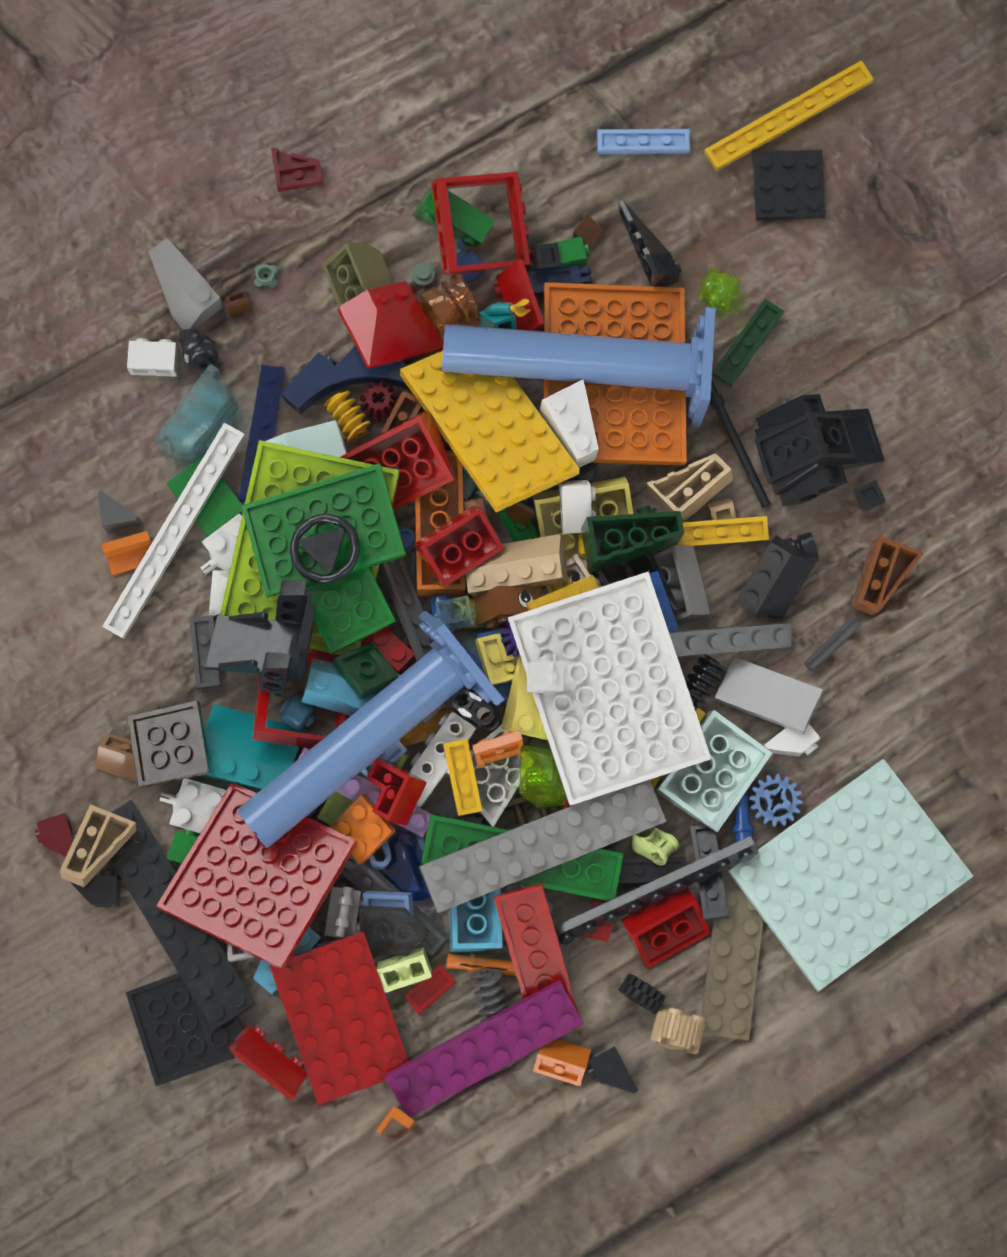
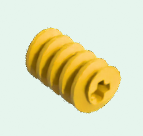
M345 391L329 398L324 403V406L327 407V412L332 414L333 421H338L339 428L343 429V436L348 437L347 442L353 444L368 435L370 431L367 428L371 422L366 421L362 423L366 415L364 413L356 414L361 408L360 406L352 407L355 399L347 400L346 398L350 395V391Z

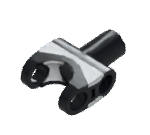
M460 689L443 703L485 732H494L500 726V717L493 707L468 690ZM494 717L496 718L494 726L489 728L484 726L491 723Z

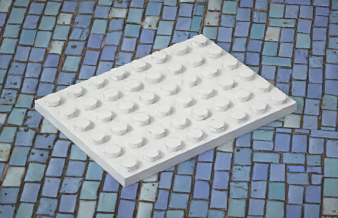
M649 572L508 617L526 675L527 663L538 661V657L549 656L553 657V661H564V691L533 693L570 806L711 759Z

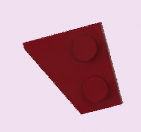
M271 148L278 192L324 185L318 159L305 158L300 154H288L280 152L278 148Z

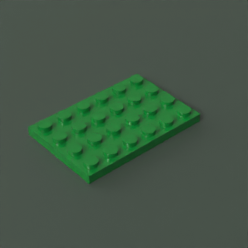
M380 463L241 506L264 593L267 598L279 595L282 580L306 581V586L316 584L305 579L297 572L292 564L289 552L290 542L297 527L306 519L315 515L333 514L347 520L356 530L360 541V554L355 567L350 573L406 556ZM319 523L312 526L301 539L340 529L341 527L329 523ZM346 532L333 573L337 572L348 561L351 554L350 541ZM299 544V553L303 565L312 572L328 575L329 573Z

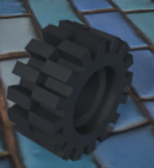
M628 973L618 989L627 998L654 1014L657 1013L666 998L656 988Z

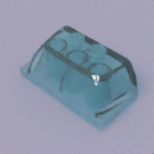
M212 364L207 367L156 436L155 441L160 451L169 458L183 463H194L206 454L224 423L229 426L232 424V417L239 409V405L232 390L222 380L218 368Z

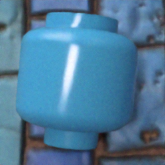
M300 695L289 696L279 710L282 714L281 720L297 731L302 730L304 726L309 728L316 718V715L313 714L315 706L301 702L302 697Z

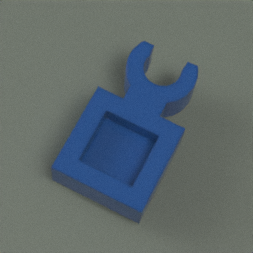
M457 243V247L461 250L456 254L457 266L483 264L473 251L467 255L463 243ZM485 272L460 275L469 285Z

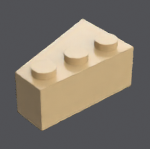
M715 453L689 464L685 469L678 472L673 471L664 478L657 481L652 480L646 484L648 494L666 512L681 511L682 522H685L733 480L732 469Z
M90 804L60 869L61 878L85 887L137 831L136 822Z

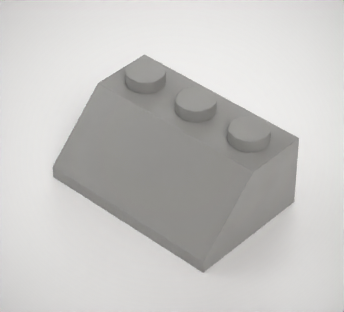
M673 546L653 555L680 608V611L674 615L677 625L694 622L710 615L694 546Z

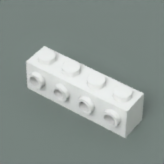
M452 711L451 714L445 713L438 723L441 728L437 734L431 733L424 743L427 748L423 754L418 752L410 763L413 766L410 772L427 782L416 805L419 808L423 807L448 770L443 744L468 739L469 741L478 729L455 711Z

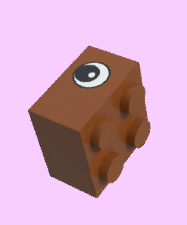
M496 586L474 597L476 626H486L487 630L498 629L500 626L509 628L507 626L508 617L529 611L526 604L540 598L539 587Z

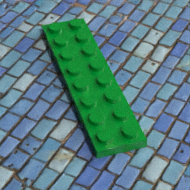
M430 815L421 864L430 863L510 830ZM597 849L514 883L529 886L542 883L544 889L611 901L616 897L624 853Z

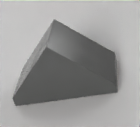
M101 490L97 493L101 523L105 531L135 527L142 523L136 514Z

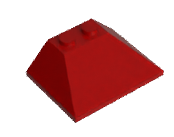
M407 281L368 289L337 309L367 369L443 350L444 341L417 289Z

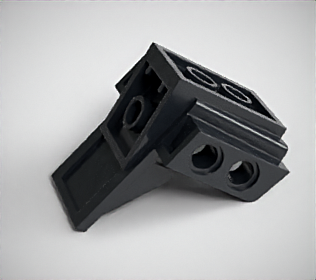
M820 394L801 395L756 418L759 428L755 429L757 439L754 441L767 483L772 485L775 495H780L783 506L805 503L848 483L844 472L846 469L885 461L869 409L825 412Z
M281 581L275 620H268V614L265 612L234 616L217 615L205 669L261 674L260 692L284 694L288 677L303 680L316 605L311 604L312 594L305 592L306 581Z

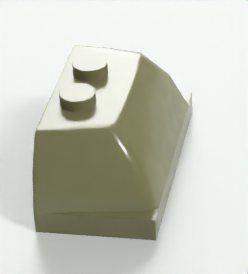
M348 242L322 263L338 306L343 305L368 289L393 284L381 252L368 244Z

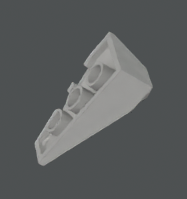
M168 238L149 251L171 315L182 330H195L223 308L220 297Z

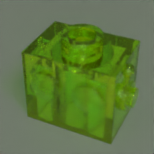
M710 267L706 277L702 278L700 282L701 288L698 290V299L706 302L705 304L710 308H720L729 311L730 306L733 305V300L738 298V288L741 279Z

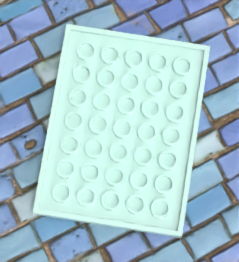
M884 759L758 849L759 854H756L753 859L747 862H740L728 872L817 992L973 877L963 861Z

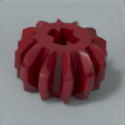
M381 381L377 387L375 382H371L372 389L364 386L365 394L359 396L360 401H362L360 408L361 410H366V417L373 415V420L377 421L379 416H382V419L386 421V414H391L397 403L398 393L393 392L394 388L392 385L385 388L384 381ZM383 398V403L377 402L375 404L376 399L380 401Z

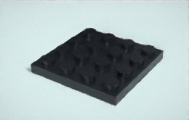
M179 973L125 992L157 1087L237 1058L229 1050V1046L243 1030L239 1016L218 1030L213 1031Z

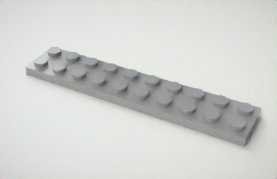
M647 780L583 801L422 865L419 868L436 911L439 913L666 822L651 782Z

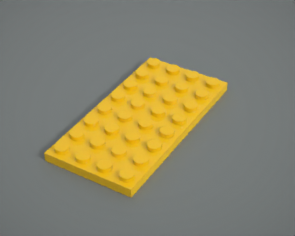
M443 351L400 369V376L425 411L428 410L439 432L495 512L579 474L580 468L514 377L442 372Z

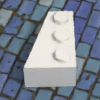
M581 380L543 399L540 407V412L548 426L579 468L596 460L598 453V444L584 380Z

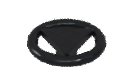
M319 514L306 519L297 527L290 542L289 552L293 566L302 577L315 583L327 584L345 578L353 570L360 554V541L354 527L344 518L333 514ZM319 523H329L341 527L340 529L301 539L312 526ZM346 532L350 541L351 554L348 561L337 572L333 573ZM299 544L329 573L328 575L312 572L303 565L299 553Z

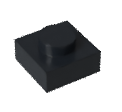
M876 480L853 490L862 512L886 502Z

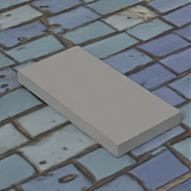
M734 657L715 695V701L804 734L823 695V689Z

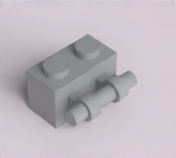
M332 887L324 934L326 938L339 940L362 931V922H358L360 912H364V900L361 891L353 890V888Z

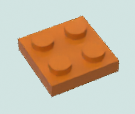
M366 794L360 795L329 827L356 840L358 844L352 852V856L359 864L365 863L396 831L387 820L372 812L375 805Z

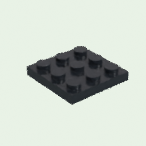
M822 150L752 153L755 221L825 218Z

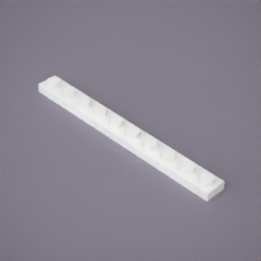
M226 423L222 425L102 627L123 639L126 638L246 437L244 433Z

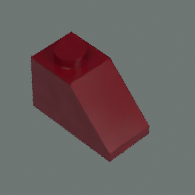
M63 813L36 822L38 829L35 830V834L39 844L43 843V846L66 857L75 839L69 816Z

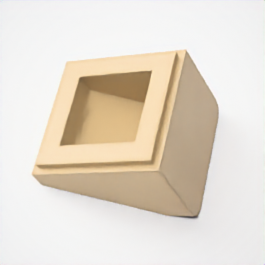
M730 498L707 504L711 520L736 519L734 504Z

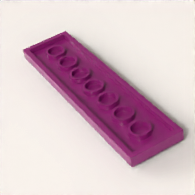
M558 980L384 1074L405 1114L411 1118L583 1025V1021L561 981Z

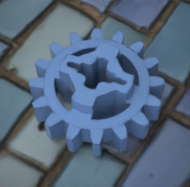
M776 774L774 780L767 775L765 783L760 779L758 780L757 784L760 788H752L751 791L756 795L749 797V801L755 802L750 807V810H757L758 813L755 819L762 817L764 819L763 825L770 821L772 828L776 827L777 822H780L781 826L784 827L786 819L790 822L795 820L792 814L799 815L800 810L796 806L802 805L803 801L797 800V797L802 793L801 791H794L796 783L788 784L789 777L782 781L779 774ZM769 786H778L777 789L772 791H769L767 789L765 790V788ZM786 790L789 792L791 796L792 803L786 798ZM781 792L779 796L780 803L771 810L773 800L770 798H774ZM760 799L765 803V812L761 808ZM779 811L787 812L782 816H773L774 813Z

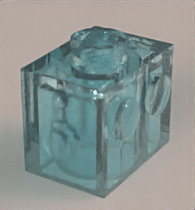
M468 596L435 602L436 612L434 617L444 623L449 630L475 625L473 616L476 613L475 606L471 605Z

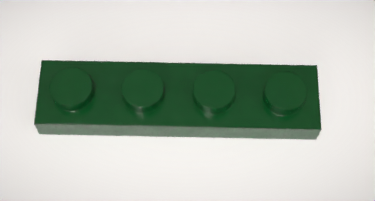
M764 299L715 367L712 375L729 387H732L785 311Z

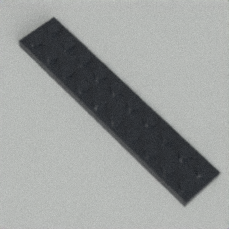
M130 800L111 813L136 822L137 831L110 860L213 1031H216L257 1004L232 963L228 961V957L216 937L157 908L156 905L174 878L176 871L135 804Z

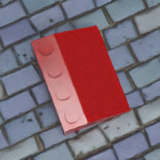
M428 410L347 451L340 457L372 465L380 463L382 467L399 470L400 475L394 497L393 510L455 479L439 430Z

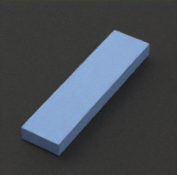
M690 129L597 130L598 154H690Z

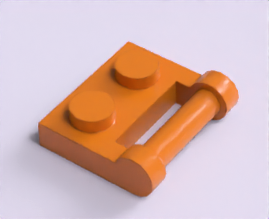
M520 731L506 732L498 738L483 739L477 742V744L472 745L478 769L484 768L485 764L508 757L525 755Z

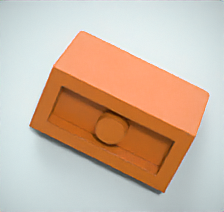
M148 531L101 544L103 552L108 559L111 574L115 576L137 569L152 544V538Z
M555 1039L539 1049L533 1072L580 1086L591 1049L561 1039Z
M393 1106L376 1131L383 1135L394 1119L410 1130L417 1121Z

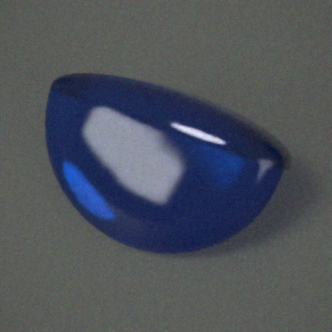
M403 831L388 843L391 851V860L389 865L383 869L384 876L400 892L412 893L413 901L430 899V893L419 868L425 865L421 864L423 853L414 838L408 832Z

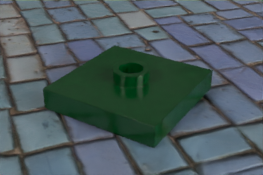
M372 642L334 658L332 663L360 699L386 688L399 677Z

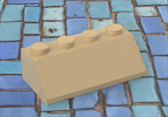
M562 534L502 544L505 549L466 573L468 594L473 597L496 586L540 587L568 582Z

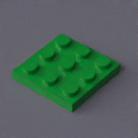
M370 567L349 573L345 578L333 583H316L305 588V592L312 594L311 604L316 605L314 621L331 655L396 623Z

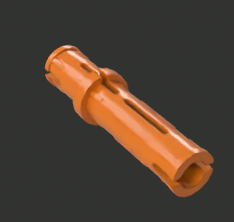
M448 953L446 969L468 970V973L482 969H497L502 972V975L516 976L511 960L477 957L470 953V956Z

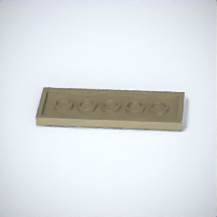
M725 887L729 918L713 921L701 1017L705 1018L703 1035L749 1041L764 919L741 889Z

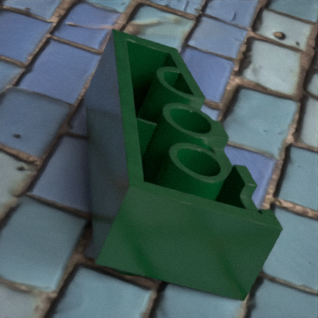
M681 511L586 517L581 527L588 573L678 545L684 535Z

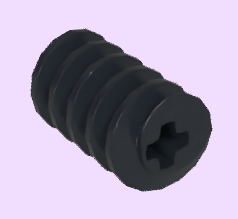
M704 654V657L698 658L699 665L693 666L692 670L694 673H689L687 675L689 681H685L695 708H699L697 703H706L702 695L711 696L707 689L708 687L716 688L712 680L722 679L717 672L722 671L726 673L727 671L719 661Z

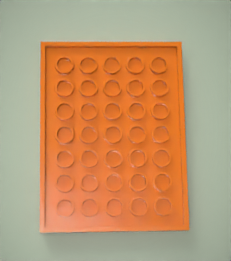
M545 283L544 332L685 343V288ZM543 380V399L577 382ZM584 383L598 444L597 457L592 463L686 465L685 391Z

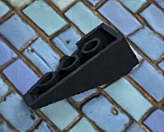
M623 200L619 201V214L650 286L666 287L679 282V273L682 271L678 260H673L671 253Z

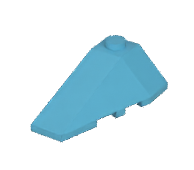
M312 658L301 702L352 716L380 692L377 691L360 699L332 663Z

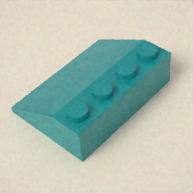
M214 704L204 728L211 773L201 776L230 784L233 782L242 787L260 791L298 760L301 747L252 740L255 715ZM271 719L266 720V728L306 734V729L304 728L297 731L286 723Z

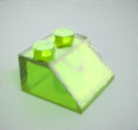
M521 746L519 793L538 808L565 805L566 793L552 750Z

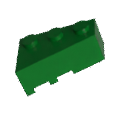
M430 187L423 195L412 216L437 228L432 188ZM447 190L453 237L461 240L466 246L478 247L483 242L495 220Z

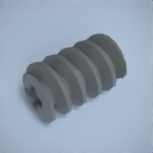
M482 969L472 972L471 977L479 979L472 983L473 987H480V990L474 992V995L482 997V999L476 1002V1005L484 1006L483 1009L478 1011V1015H486L485 1018L480 1020L481 1023L505 1010L508 1001L505 999L506 991L502 989L504 981L501 980L502 972L500 970Z

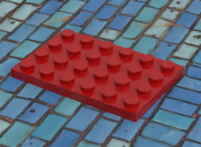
M364 931L293 955L283 971L269 964L318 1105L385 1082L384 1074L409 1061Z

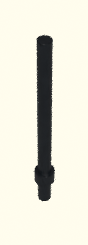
M711 379L710 404L712 409H716L761 507H768L771 503L727 413L722 394H718Z

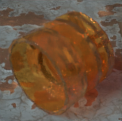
M455 274L449 277L450 284L445 280L441 282L443 294L433 287L420 295L423 305L443 336L445 324L459 325L458 317L465 324H469V315L473 319H477L480 313L472 292Z

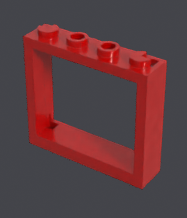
M518 172L436 178L431 183L443 276L502 271L521 259L525 267L530 265V254L532 252L531 248H528L527 245L529 229L524 222L526 207L524 201L521 200L520 192H522L523 185L520 184ZM506 184L516 260L457 266L447 189Z
M309 648L306 665H311L312 658L333 663L334 658L341 655H331L328 652ZM261 674L259 675L252 740L313 748L325 738L324 736L266 728L270 693L260 692ZM335 711L333 730L346 721L350 715Z

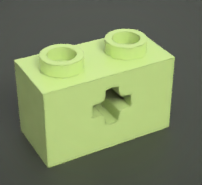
M424 946L377 962V972L385 993L432 977V968Z

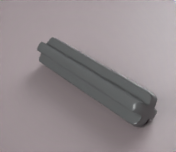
M855 616L848 619L805 661L804 665L811 672L815 671L861 626V621Z

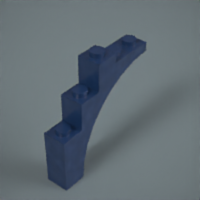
M355 346L337 366H335L336 362L330 356H323L318 352L285 388L281 395L283 400L301 415L314 402L331 392L347 386L371 382L380 384L381 381H384L385 384L402 387L411 391L400 376V369L408 366L407 364L410 360L406 359L367 369Z

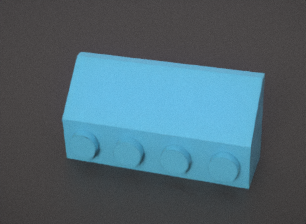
M501 888L449 908L450 952H478L502 949V924L494 900V896L501 894Z

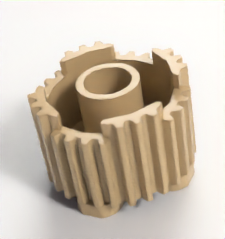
M659 1008L650 1041L658 1042L659 1046L669 1049L684 1050L685 1048L688 1049L687 1053L698 1054L705 1028V1018L697 1015H691V1017L683 1015V1011L679 1009L669 1008L668 1010Z

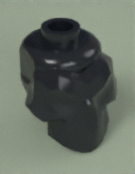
M184 329L179 332V342L185 363L201 370L212 368L217 364L219 353L215 341L207 335L192 333V329Z

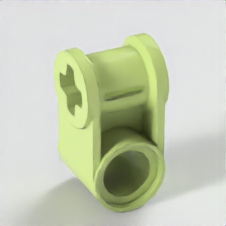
M656 827L632 835L633 851L660 866L665 865L671 853H675L679 849V843L674 836Z

